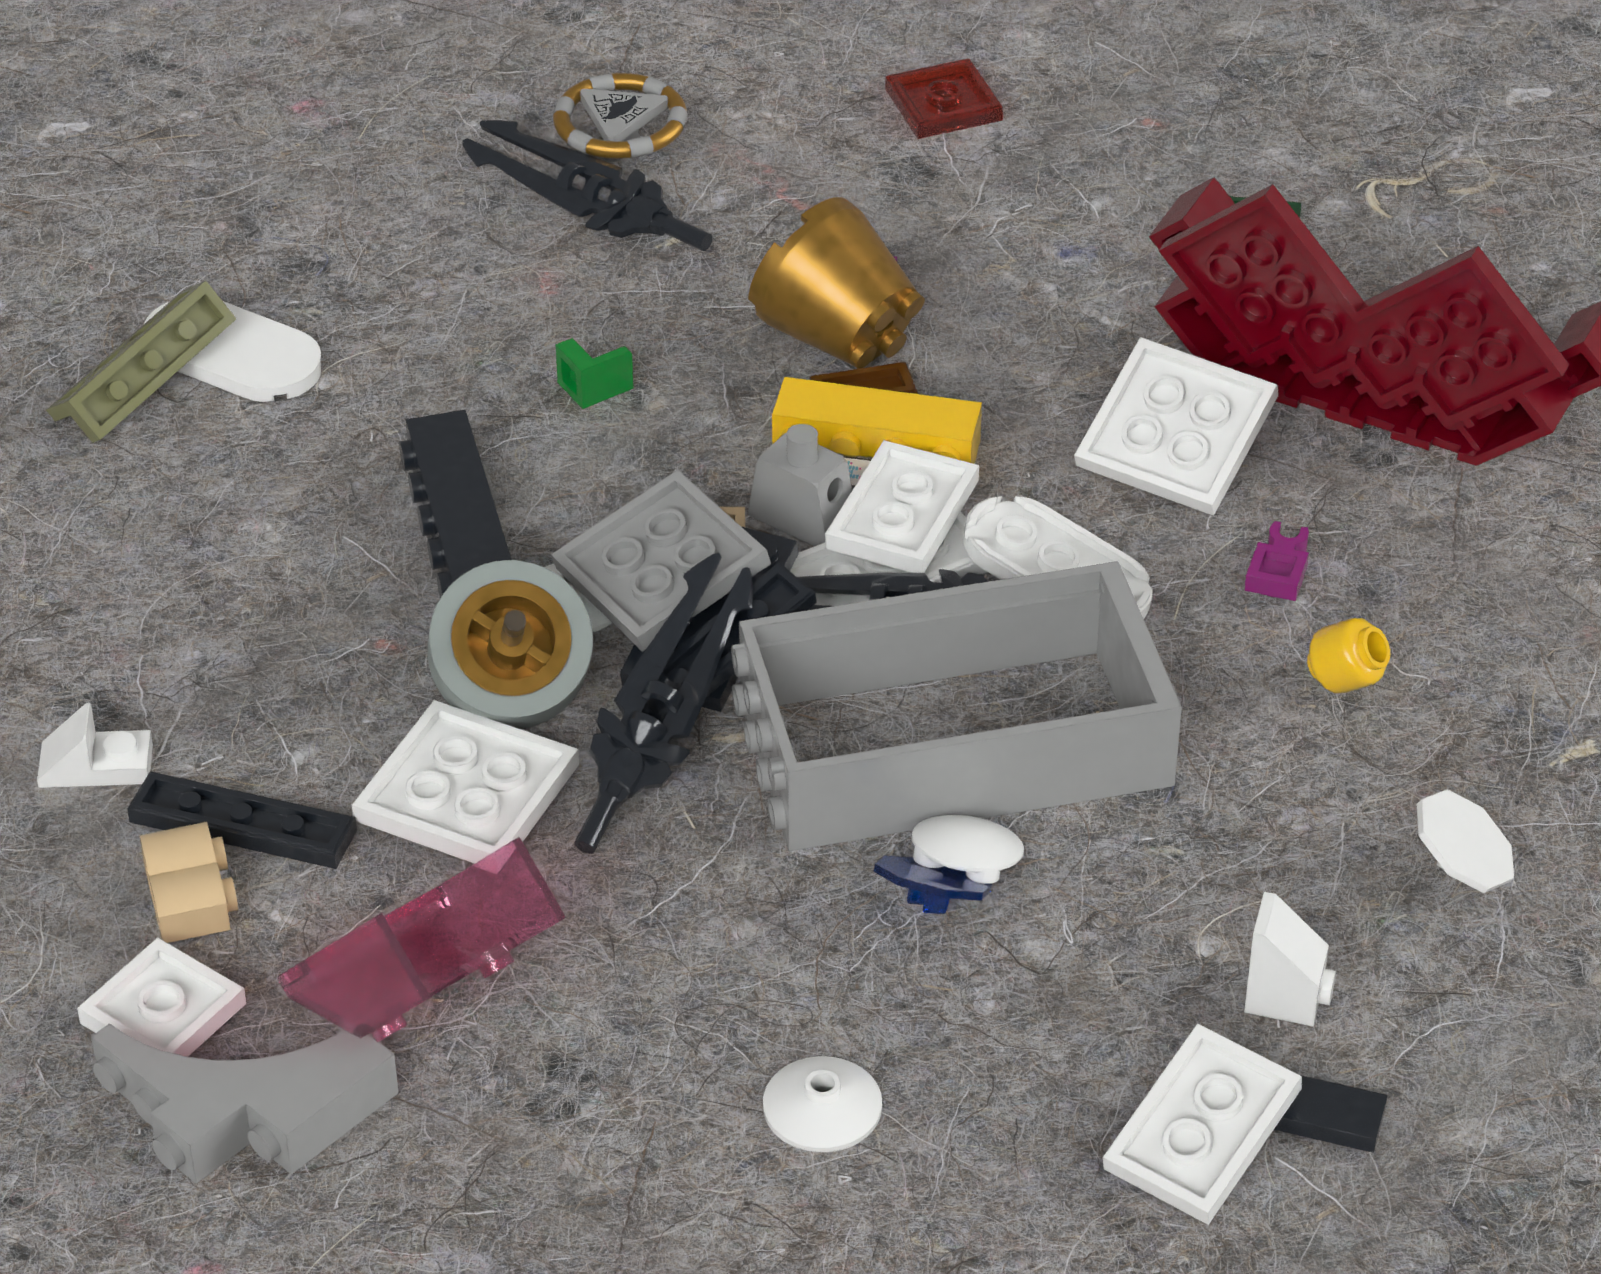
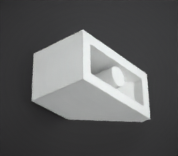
M1264 892L1252 939L1244 1013L1314 1026L1319 1003L1330 1005L1335 983L1336 971L1326 969L1329 945L1274 893Z

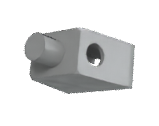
M808 424L793 425L787 430V433L783 434L764 451L757 460L748 515L812 546L825 543L826 531L852 492L848 462L842 455L818 445V432L813 426Z

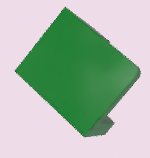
M573 338L555 344L557 383L582 409L634 389L632 352L626 346L592 358Z

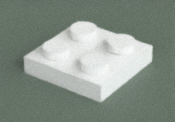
M157 937L84 1001L77 1010L80 1024L95 1033L110 1023L124 1034L143 1044L165 1052L188 1057L246 1005V997L242 986Z

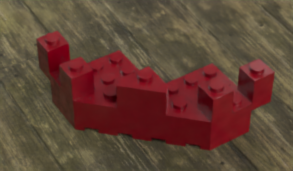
M1215 177L1181 194L1149 236L1160 254L1177 274V277L1154 306L1193 356L1277 384L1278 397L1275 402L1297 408L1300 403L1325 410V418L1359 429H1363L1365 424L1390 431L1391 439L1428 451L1432 445L1458 453L1457 460L1477 466L1553 433L1575 397L1601 386V301L1572 314L1553 344L1479 246L1364 301L1273 184L1235 204Z

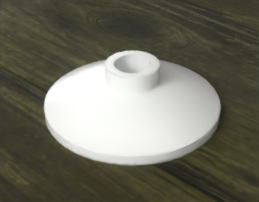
M816 1056L792 1062L779 1070L771 1078L763 1096V1112L770 1129L787 1144L810 1152H835L860 1143L873 1132L881 1117L882 1096L874 1078L862 1067L841 1058Z

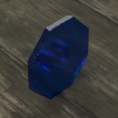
M885 855L875 863L873 872L892 883L909 888L907 894L908 904L924 905V913L945 914L950 899L982 901L991 892L992 887L991 883L982 884L970 880L966 876V871L955 870L945 866L940 868L924 867L916 863L913 857Z

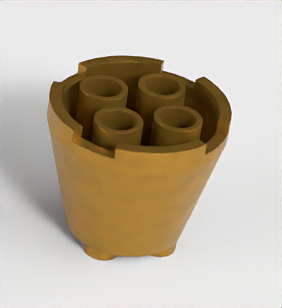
M833 197L826 199L801 214V221L805 224L796 230L782 247L775 242L773 243L754 274L748 300L755 305L756 315L767 325L849 363L857 369L864 368L882 354L890 358L899 352L907 339L903 332L911 319L923 307L925 298L917 292L865 215L845 198Z

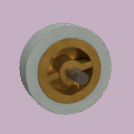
M517 560L494 561L480 565L456 579L443 593L436 605L428 639V662L432 678L441 695L451 706L518 729L539 725L563 711L579 692L586 677L592 655L593 632L587 609L576 591L563 578L549 569L537 564Z

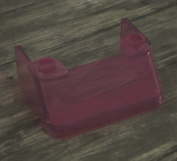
M518 837L439 886L385 916L382 913L276 978L289 999L360 1039L371 1033L376 1043L408 1025L402 1014L478 969L484 979L514 962L509 952L510 950L565 919L566 916L522 840Z

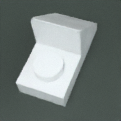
M91 703L84 704L42 741L37 777L38 788L142 784L151 769L153 750L151 730L96 732Z

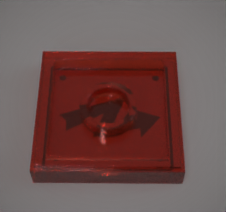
M968 58L885 76V90L917 139L1003 121L1002 105Z

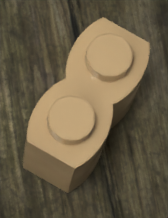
M207 822L139 835L146 876L161 940L170 943L231 930L228 912L238 911V902L232 877L221 879L219 872L228 870L222 836L211 838Z

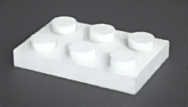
M883 440L826 531L825 549L902 571L924 573L978 483L979 465Z
M1197 1023L1103 1156L1104 1170L1209 1225L1301 1091L1302 1076Z

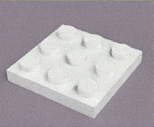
M1140 337L1074 454L1076 466L1214 516L1278 397L1277 384Z
M434 700L352 804L353 817H356V822L501 872L579 766V750Z

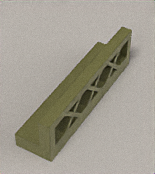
M207 281L181 291L47 408L46 411L55 422L71 416L92 443L97 442L236 320V317Z

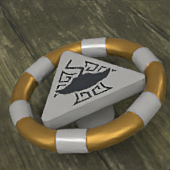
M608 73L590 77L569 88L557 100L552 117L557 133L570 147L597 157L631 159L653 154V152L672 143L683 132L688 113L682 97L669 84L654 77L640 74ZM614 90H634V91L644 92L645 94H643V93H632V92H620V91H614ZM580 101L603 137V140L596 139L572 125L570 119L574 106ZM669 108L670 113L667 123L661 130L650 136L639 137V129Z

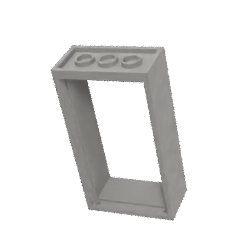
M1118 561L739 621L740 644L731 646L736 677H740V684L732 685L734 708L738 717L746 716L744 736L749 754L758 753L759 759H756L758 784L761 792L770 791L771 797L768 798L770 822L774 831L782 829L789 851L912 831L921 821L935 816L966 815L983 819L1175 786L1182 706ZM1097 654L1120 708L797 762L779 710V705Z

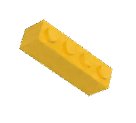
M784 377L772 413V444L783 434L787 433V430L793 425L808 424L813 426L818 432V445L842 456L872 459L883 440L975 464L981 441L982 402Z

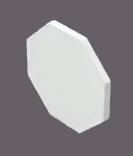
M1448 789L1423 798L1417 803L1418 836L1438 861L1437 866L1444 869L1447 875L1482 893L1507 884L1514 879L1512 845L1483 807Z

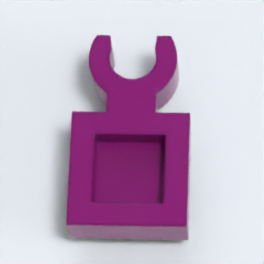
M1274 521L1269 528L1268 544L1257 543L1246 573L1244 591L1296 601L1308 565L1309 552L1306 551L1309 530L1308 527L1302 526L1296 537H1284L1280 534L1281 522Z

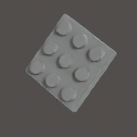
M676 470L551 554L556 569L642 652L647 649L672 611L686 595L688 585L683 575L697 563L715 553H719L722 557L692 617L728 594L743 568H750L753 577L771 564L767 549L679 470Z

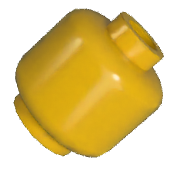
M1350 618L1324 626L1314 633L1309 645L1307 657L1309 671L1325 689L1332 693H1347L1374 685L1383 677L1389 663V642L1379 628L1363 618Z

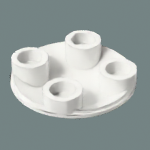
M942 815L931 817L918 823L912 832V841L915 845L913 859L916 863L928 868L945 866L955 870L966 871V876L970 880L982 884L997 882L1000 877V871L1018 863L1024 852L1022 841L1012 831L992 821L973 816Z

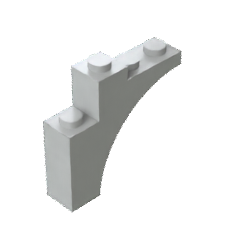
M110 1023L91 1036L96 1060L93 1070L98 1081L107 1091L111 1093L118 1091L132 1102L141 1118L153 1126L155 1140L152 1141V1147L161 1163L170 1170L178 1168L196 1184L249 1144H251L254 1151L266 1161L273 1159L290 1174H293L399 1093L394 1053L355 1023L326 1040L302 1049L280 1055L243 1060H209L165 1052L143 1044L124 1034Z

